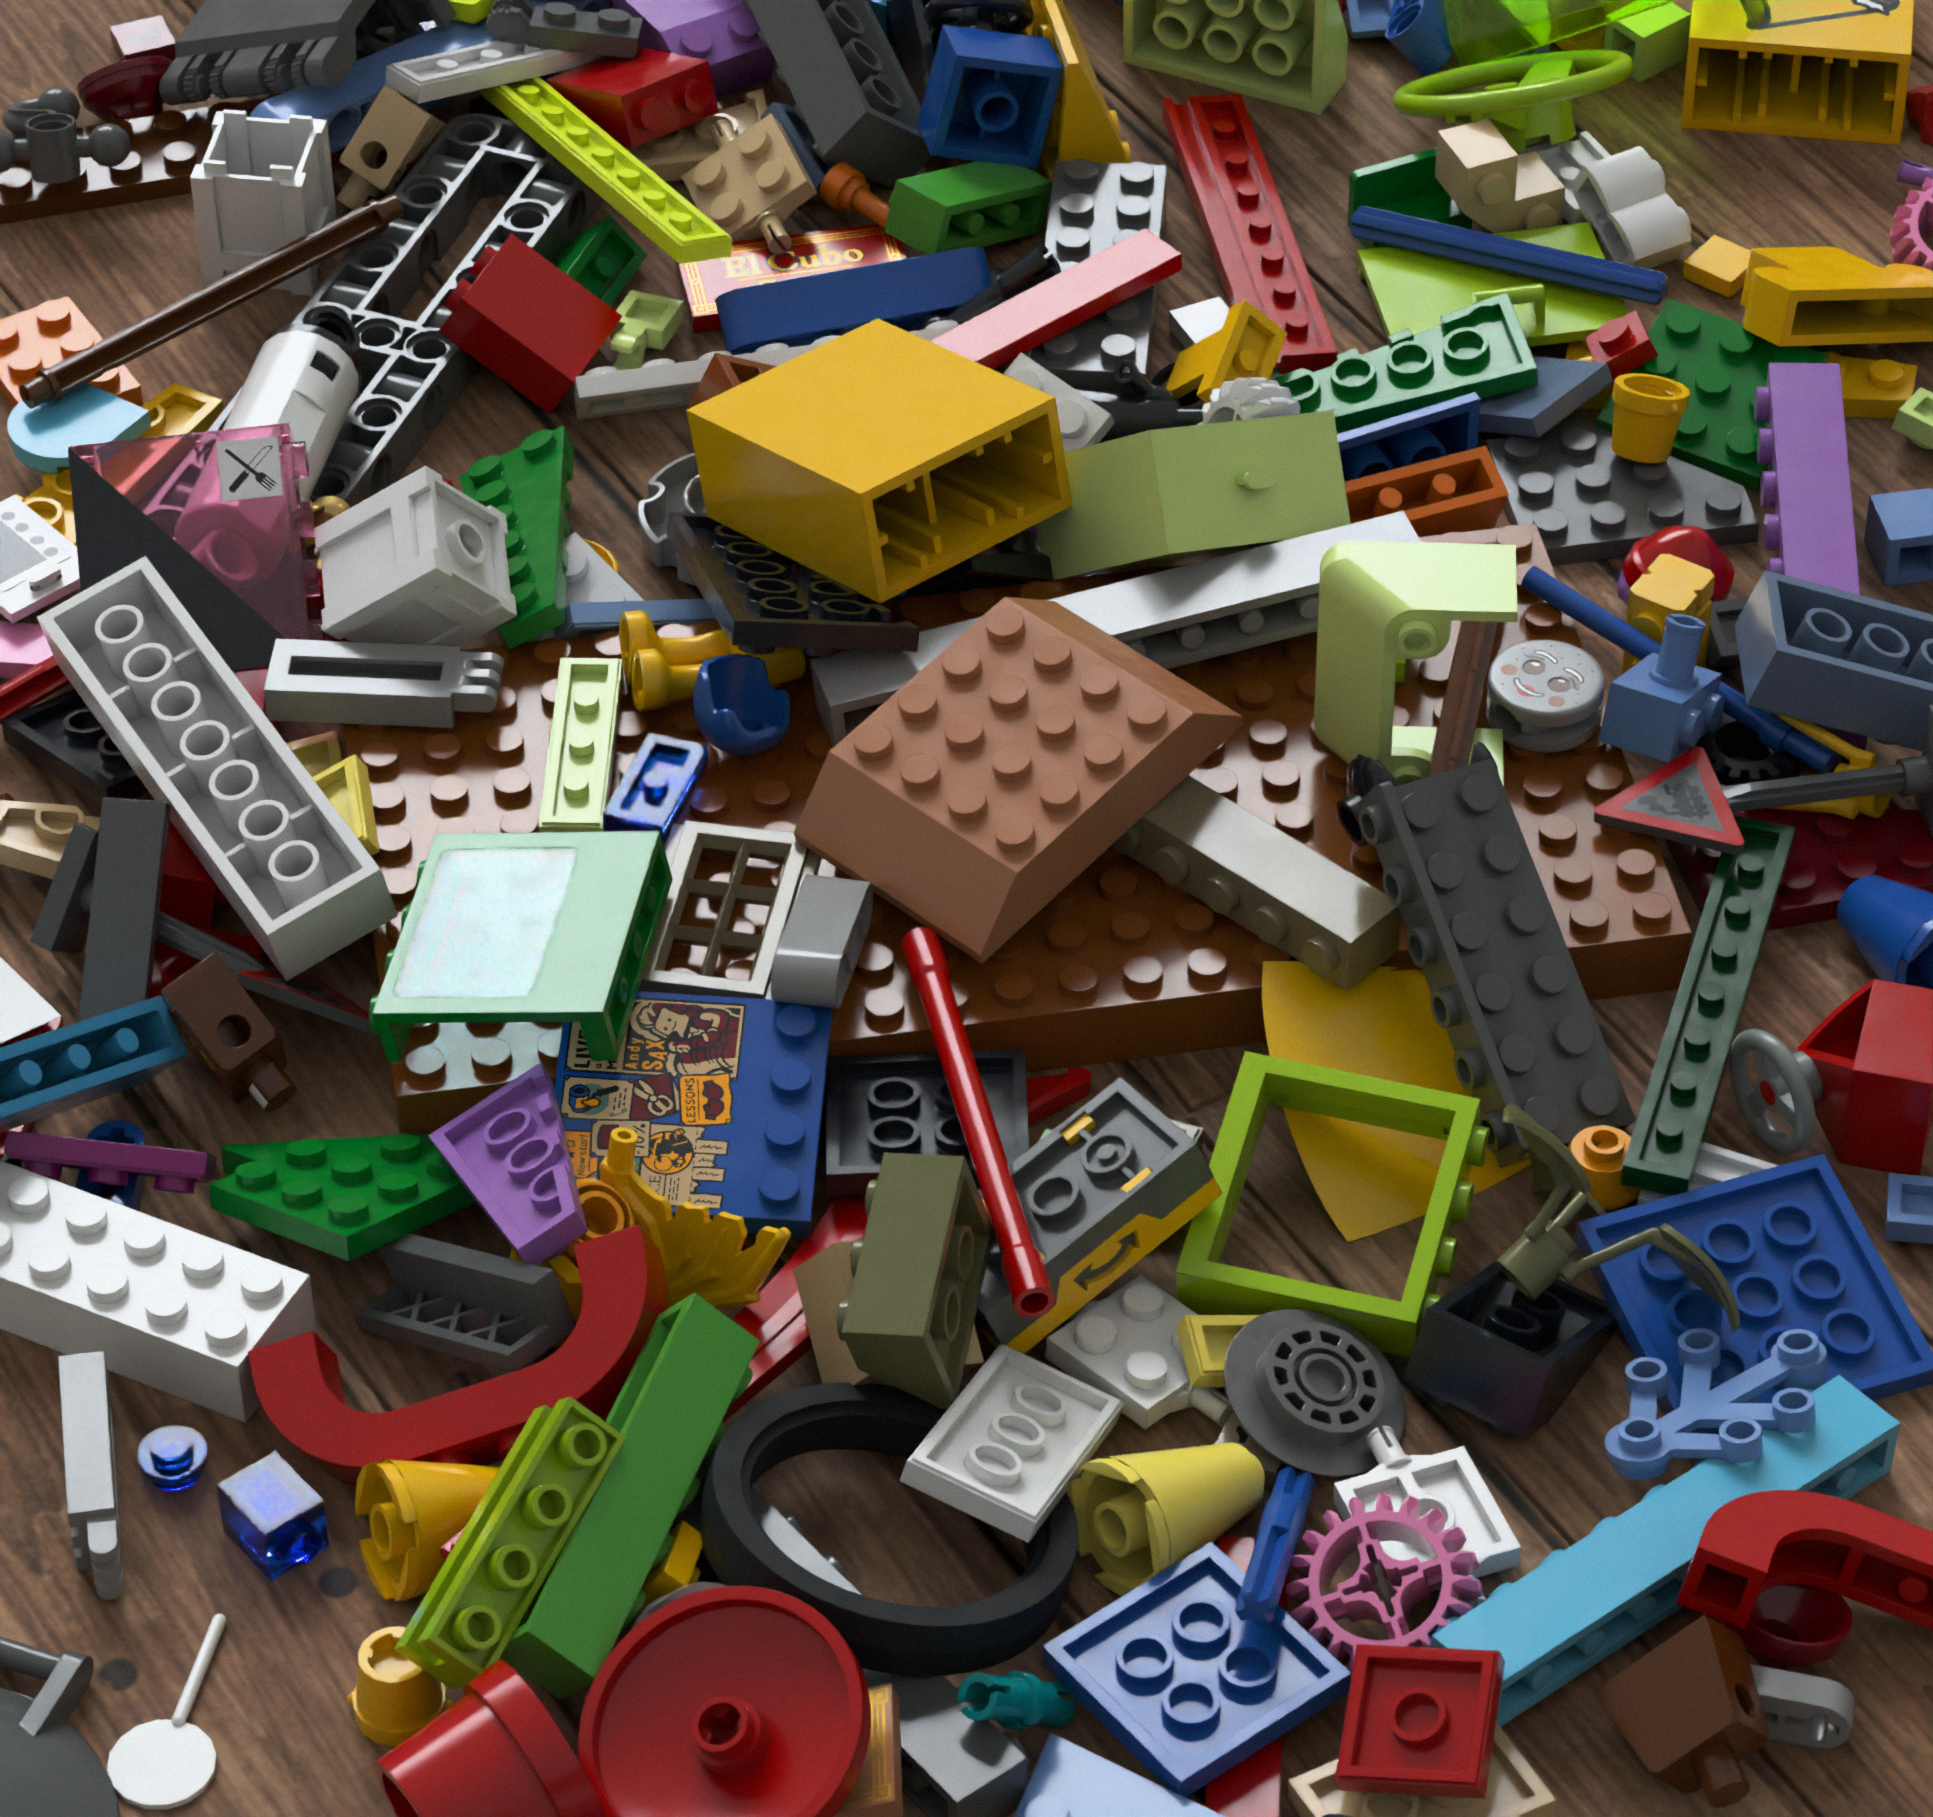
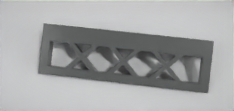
M410 1233L379 1247L395 1285L354 1313L361 1331L508 1372H514L527 1366L569 1336L576 1326L574 1317L553 1269ZM515 1342V1343H514L513 1345H511V1346L506 1345V1344Z

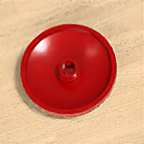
M725 1586L707 1589L677 1599L656 1610L628 1632L611 1651L595 1676L585 1699L578 1733V1758L601 1801L607 1817H833L849 1796L865 1761L871 1731L869 1690L863 1670L853 1651L837 1629L812 1606L791 1595L764 1587Z

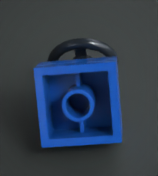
M931 0L924 9V19L931 28L941 33L917 122L930 155L1037 168L1063 67L1049 38L1017 34L1027 29L1033 22L1034 11L1032 7L1024 0ZM1001 9L1014 13L1016 16L1009 19L996 14L995 11Z

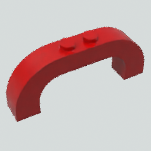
M639 1224L573 1245L582 1284V1307L578 1321L568 1339L558 1350L532 1366L397 1410L382 1413L362 1412L350 1408L347 1404L337 1355L313 1331L248 1352L256 1393L267 1416L288 1441L319 1469L331 1477L357 1486V1479L364 1465L378 1462L382 1459L490 1465L504 1461L535 1408L547 1405L553 1409L558 1400L570 1396L598 1417L612 1409L658 1314L668 1309V1287L660 1249Z
M1773 1490L1747 1494L1724 1504L1707 1521L1676 1603L1745 1629L1756 1600L1762 1592L1780 1585H1807L1840 1593L1849 1599L1933 1630V1532L1869 1507L1830 1495L1796 1490Z

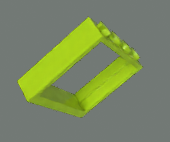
M1245 1051L1209 1164V1168L1223 1194L1192 1218L1175 1272L1177 1300L1194 1312L1208 1315H1263L1284 1309L1310 1310L1334 1317L1348 1324L1369 1339L1382 1352L1410 1357L1427 1308L1442 1298V1295L1435 1294L1439 1277L1450 1279L1453 1274L1459 1240L1458 1238L1451 1237L1455 1221L1466 1223L1470 1214L1474 1195V1183L1468 1182L1467 1179L1471 1165L1482 1167L1485 1161V1147L1490 1128L1480 1126V1099ZM1269 1104L1447 1141L1401 1302L1220 1263Z

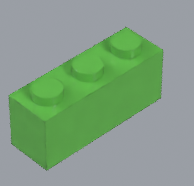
M981 161L897 179L894 190L889 198V213L884 232L926 255L969 247H985L1038 234L1042 231L1053 181L1027 167Z

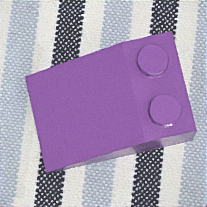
M611 0L615 9L624 10L631 17L643 18L642 37L639 47L708 60L716 98L771 80L776 60L771 50L761 41L758 35L760 27L753 13L746 8L742 0Z

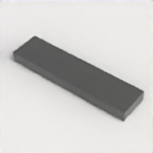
M103 797L78 1022L150 999L171 809L167 801Z

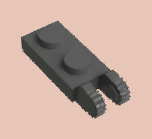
M495 0L492 2L491 14H488L486 21V30L490 32V36L492 35L494 39L497 38L500 41L505 39L507 42L528 44L531 47L624 58H634V56H637L643 28V18L631 17L628 12L620 9H603L596 13L579 11L573 5L562 2L534 6L529 0Z

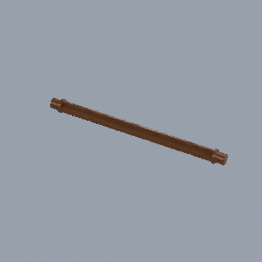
M390 194L378 201L371 199L365 202L363 206L326 224L323 228L291 242L212 283L211 286L201 291H196L101 340L87 350L80 351L49 368L36 372L35 378L19 386L21 399L31 409L46 401L54 403L60 400L62 396L102 376L103 373L113 368H118L376 233L387 230L389 223L404 215L402 203L394 194Z
M1489 542V543H1487V544H1501V543H1498V542ZM1461 621L1426 777L1468 765L1498 622Z

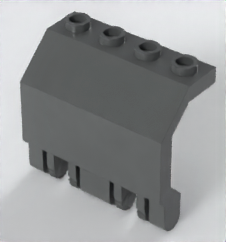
M205 0L175 42L176 58L160 80V95L166 104L173 106L207 101V98H211L210 94H214L215 98L228 99L289 91V88H292V84H296L297 88L301 87V89L339 85L356 62V38L362 39L364 35L367 38H371L378 28L391 26L394 27L397 34H402L405 30L409 33L413 32L419 23L434 21L439 29L447 28L456 12L448 0Z

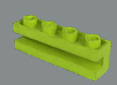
M570 1396L558 1400L553 1409L547 1405L535 1408L394 1649L450 1689L465 1686L491 1664L499 1660L625 1441L626 1436Z

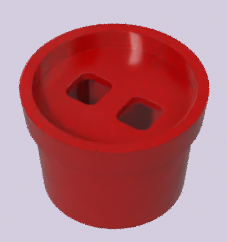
M500 1659L464 1686V1697L374 1763L377 1779L395 1817H607L586 1772L553 1718L522 1677L509 1664Z

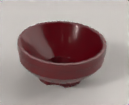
M143 56L120 61L92 72L84 77L76 87L83 107L99 118L108 120H128L158 115L163 112L162 106L165 104L160 95L159 83L166 70L172 64V60L164 56Z
M1789 1584L1772 1587L1758 1596L1745 1629L1724 1622L1727 1628L1740 1634L1747 1653L1753 1656L1760 1666L1788 1671L1791 1667H1805L1823 1662L1837 1654L1849 1634L1852 1625V1614L1849 1605L1840 1593L1813 1586Z

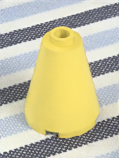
M1231 1442L1097 1458L1079 1468L1083 1470L1081 1477L1072 1480L1067 1490L1077 1519V1549L1080 1555L1084 1556L1092 1553L1097 1563L1104 1570L1094 1576L1104 1587L1120 1596H1124L1207 1543L1215 1542L1257 1508L1264 1495L1265 1473L1255 1455L1242 1445Z

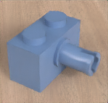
M1669 614L1668 617L1666 616L1665 630L1659 654L1651 653L1611 682L1599 742L1670 763L1687 748L1694 747L1697 741L1709 731L1713 732L1721 719L1725 702L1724 696L1718 694L1722 673L1695 666L1702 633L1705 631L1706 624L1696 617L1685 614Z

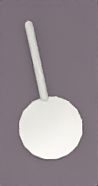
M216 1614L210 1623L172 1720L157 1719L137 1725L121 1736L110 1751L107 1773L115 1793L126 1803L145 1810H168L188 1804L202 1794L215 1777L217 1754L211 1738L198 1726L189 1724L186 1721L226 1625L227 1619L223 1614Z

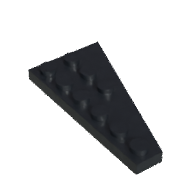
M668 513L666 535L731 645H737L739 650L750 654L762 655L773 653L775 647H796L804 654L818 657L833 656L836 654L837 649L917 652L920 628L909 621L890 623L891 610L880 604L866 605L858 602V591L802 564L800 569L793 566L792 559L707 517L706 513Z

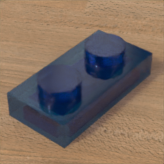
M648 732L603 811L604 832L660 831L664 846L670 835L673 823H677L709 765L708 745Z

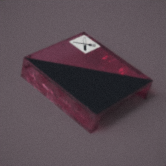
M289 423L68 446L81 592L146 556L233 673L269 669L276 639L326 641L325 632L321 630L322 619L312 620L310 597L321 596V586L317 559L306 560L304 537L315 536L311 500L301 501L299 478L309 477L307 448L305 441L295 442Z

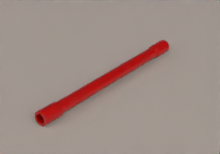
M928 927L915 928L905 934L901 941V949L912 984L919 992L993 1227L1002 1256L1001 1268L1011 1300L1018 1315L1025 1318L1040 1317L1049 1312L1055 1303V1296L1042 1256L1035 1248L951 987V973L939 935L935 930Z

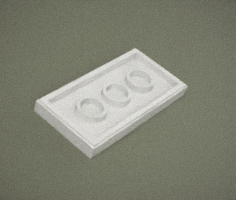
M1000 1344L908 1458L899 1481L1029 1543L1066 1493L1070 1482L1075 1480L1082 1469L1079 1468L1091 1459L1116 1425L1124 1403L1101 1390L1004 1344Z

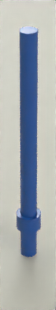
M1536 566L1531 567L1523 577L1521 583L1523 588L1640 661L1651 653H1660V643ZM1720 681L1718 694L1724 696L1725 699L1723 712L1758 733V741L1778 754L1787 751L1822 774L1828 773L1831 770L1838 756L1836 752L1784 722L1776 715L1747 706L1744 695Z

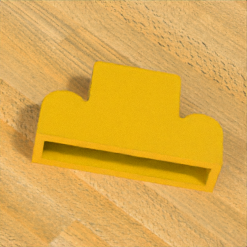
M1831 246L1751 249L1740 302L1742 306L1746 307L1742 326L1748 332L1779 347L1933 342L1932 270L1915 265L1897 263L1887 264L1885 268H1882L1840 248Z

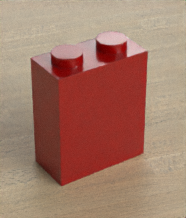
M644 47L638 48L637 56H634V58L606 55L545 80L547 84L619 144L631 149L719 113L708 60Z
M511 233L498 251L488 245L468 272L476 278L473 284L462 278L443 304L445 308L451 311V314L438 332L547 413L551 414L575 382V377L581 374L622 318V315Z

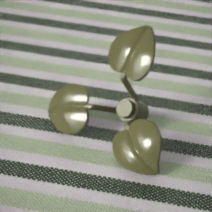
M1509 1103L1504 1108L1502 1122L1516 1125L1529 1146L1528 1152L1533 1165L1531 1193L1548 1198L1535 1220L1523 1230L1525 1234L1495 1261L1502 1273L1524 1296L1531 1301H1535L1560 1276L1567 1282L1572 1283L1584 1271L1643 1245H1653L1665 1251L1675 1265L1692 1282L1705 1291L1726 1311L1732 1333L1739 1327L1738 1306L1734 1294L1721 1270L1695 1243L1666 1223H1663L1659 1228H1649L1574 1262L1571 1256L1579 1248L1564 1230L1565 1226L1578 1212L1588 1218L1607 1213L1600 1203L1588 1192L1591 1189L1589 1179L1570 1150L1554 1134L1540 1126L1529 1114L1516 1105ZM1560 1203L1565 1205L1566 1207L1552 1220L1551 1217Z

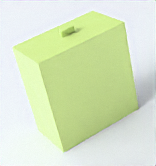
M1334 410L1154 429L1064 452L1072 506L1037 523L1036 531L1039 551L1050 557L1053 580L1085 577L1092 574H1111L1145 570L1152 567L1187 565L1351 524Z

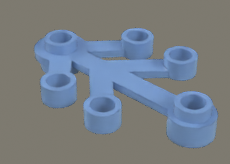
M1696 1328L1685 1331L1678 1338L1679 1363L1684 1368L1680 1407L1657 1419L1658 1399L1664 1397L1668 1392L1667 1366L1662 1360L1654 1357H1641L1632 1360L1625 1368L1626 1391L1631 1397L1629 1418L1621 1424L1614 1426L1606 1434L1605 1453L1607 1458L1613 1463L1615 1471L1619 1475L1632 1480H1648L1662 1475L1669 1468L1671 1458H1725L1735 1463L1751 1462L1760 1457L1763 1452L1762 1428L1779 1429L1787 1433H1800L1814 1426L1816 1421L1815 1398L1807 1390H1813L1821 1386L1827 1379L1826 1348L1819 1341L1818 1336L1809 1330H1788L1778 1337L1777 1343L1771 1349V1357L1711 1390L1713 1369L1721 1362L1720 1338L1717 1333L1709 1329ZM1775 1385L1783 1389L1773 1396L1772 1403H1744ZM1698 1428H1719V1434L1691 1432Z

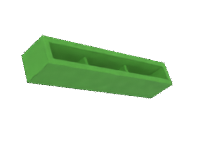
M695 1292L658 1314L605 1421L626 1436V1439L500 1656L560 1700L587 1685L591 1687L600 1667L614 1649L613 1646L621 1629L628 1626L641 1610L646 1599V1594L641 1591L649 1571L655 1569L669 1552L673 1543V1536L668 1533L676 1515L681 1513L695 1497L700 1487V1480L695 1477L703 1459L707 1458L717 1448L723 1435L726 1433L727 1425L722 1422V1419L729 1405L741 1396L753 1376V1370L748 1365L760 1340Z

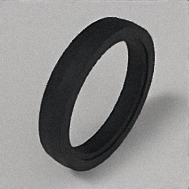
M827 1383L796 1388L774 1395L751 1407L731 1424L723 1435L706 1474L700 1513V1532L709 1563L723 1585L764 1587L791 1595L812 1606L837 1629L855 1654L861 1668L897 1675L946 1676L969 1673L1008 1661L1027 1650L1044 1635L1057 1616L1073 1578L1078 1544L1077 1519L1073 1505L1066 1492L1030 1542L1027 1543L1021 1540L1026 1552L1028 1566L1022 1576L1005 1590L986 1599L969 1604L927 1607L891 1603L848 1591L812 1574L785 1555L762 1528L752 1507L750 1489L755 1481L773 1466L789 1458L813 1451L830 1449L869 1450L909 1458L948 1410L940 1409L895 1386L872 1383L852 1386L851 1383Z

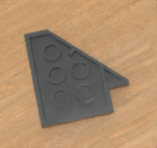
M1573 415L1564 418L1539 438L1514 435L1506 438L1486 440V447L1509 493V497L1503 507L1509 524L1527 525L1536 523L1552 566L1624 558L1634 543L1641 538L1651 536L1660 529L1670 526H1698L1711 536L1717 546L1758 541L1760 523L1743 485L1672 456H1669L1667 461L1661 463H1643L1625 459L1616 455L1611 450L1612 431Z

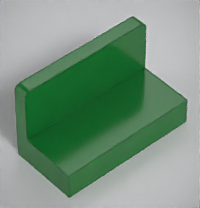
M1437 147L1354 170L1350 174L1347 223L1350 230L1352 225L1351 217L1360 206L1372 207L1466 229L1472 228V219L1461 211L1435 178ZM1359 239L1366 249L1388 246Z
M609 214L571 240L553 264L608 306H611L647 257V254Z

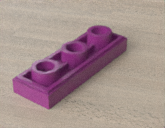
M8 1130L6 1131L4 1154L7 1155V1158L22 1163L21 1168L50 1179H61L62 1167L88 1170L87 1182L127 1187L129 1175L155 1177V1190L194 1194L195 1182L210 1183V1180L214 1181L217 1158L208 1152Z

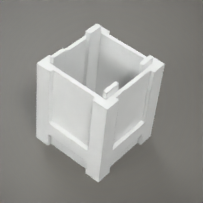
M224 109L223 112H216L212 122V139L202 164H195L190 177L203 287L211 286L212 283L309 233L323 228L326 224L337 219L327 120L313 119L312 116L290 115L289 120L247 117L246 111ZM320 263L270 289L291 291L293 295L313 296L318 285L317 269Z
M426 465L314 528L316 546L314 554L321 558L325 608L321 610L323 623L321 630L336 639L346 638L351 642L463 646L517 616L515 595L511 593L505 544V536L508 535L506 514L491 505L485 507L442 481V475Z

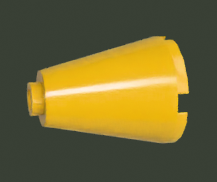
M382 1459L362 1467L357 1479L355 1514L356 1517L369 1515L372 1538L361 1539L359 1544L370 1580L382 1598L385 1600L395 1599L394 1602L408 1601L429 1590L446 1561L441 1557V1547L466 1527L501 1466Z

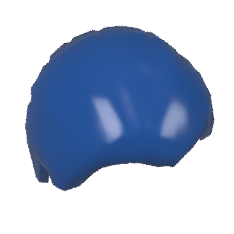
M741 654L716 656V658L702 662L693 693L695 721L707 742L723 752L737 756L756 755L780 743L786 736L789 728V694L784 689L778 691L769 683L765 662L760 658Z

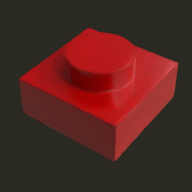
M1636 310L1621 318L1607 321L1598 331L1585 337L1594 361L1608 363L1613 380L1619 375L1626 374L1659 356L1646 326Z

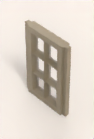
M685 820L684 825L673 823L665 847L673 880L638 991L772 1000L771 974L777 945L806 874L817 875L822 858L797 842L794 833ZM701 852L736 856L728 883L693 878ZM749 858L783 862L776 888L741 884ZM687 896L722 901L714 929L679 925ZM735 902L770 906L761 935L726 931ZM673 943L708 947L699 975L664 971ZM720 949L756 953L748 981L712 977Z

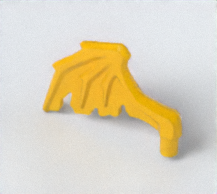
M625 1127L613 1129L610 1135L608 1154L600 1163V1181L611 1185L624 1196L635 1215L636 1223L644 1229L660 1249L668 1287V1308L694 1292L718 1310L749 1305L760 1301L761 1297L758 1289L782 1253L791 1236V1232L786 1227L777 1229L766 1226L757 1233L754 1246L742 1251L743 1243L748 1234L743 1217L723 1211L713 1216V1220H711L708 1206H694L689 1201L677 1205L675 1216L673 1217L672 1206L668 1198L659 1195L651 1189L639 1174L635 1172L636 1162L634 1158L638 1139L637 1133Z

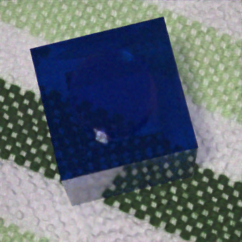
M276 1451L217 1484L223 1531L270 1581L296 1566H302L310 1562L319 1552L330 1547L324 1500Z

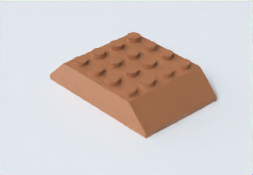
M1004 597L828 752L794 830L795 840L853 879L872 882L874 893L924 926L935 930L939 936L980 963H983L1243 725V718L1240 714L1059 603L1049 600Z

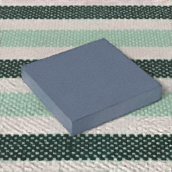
M1533 356L1537 366L1539 385L1480 399L1478 432L1539 438L1610 385L1613 379L1608 363Z

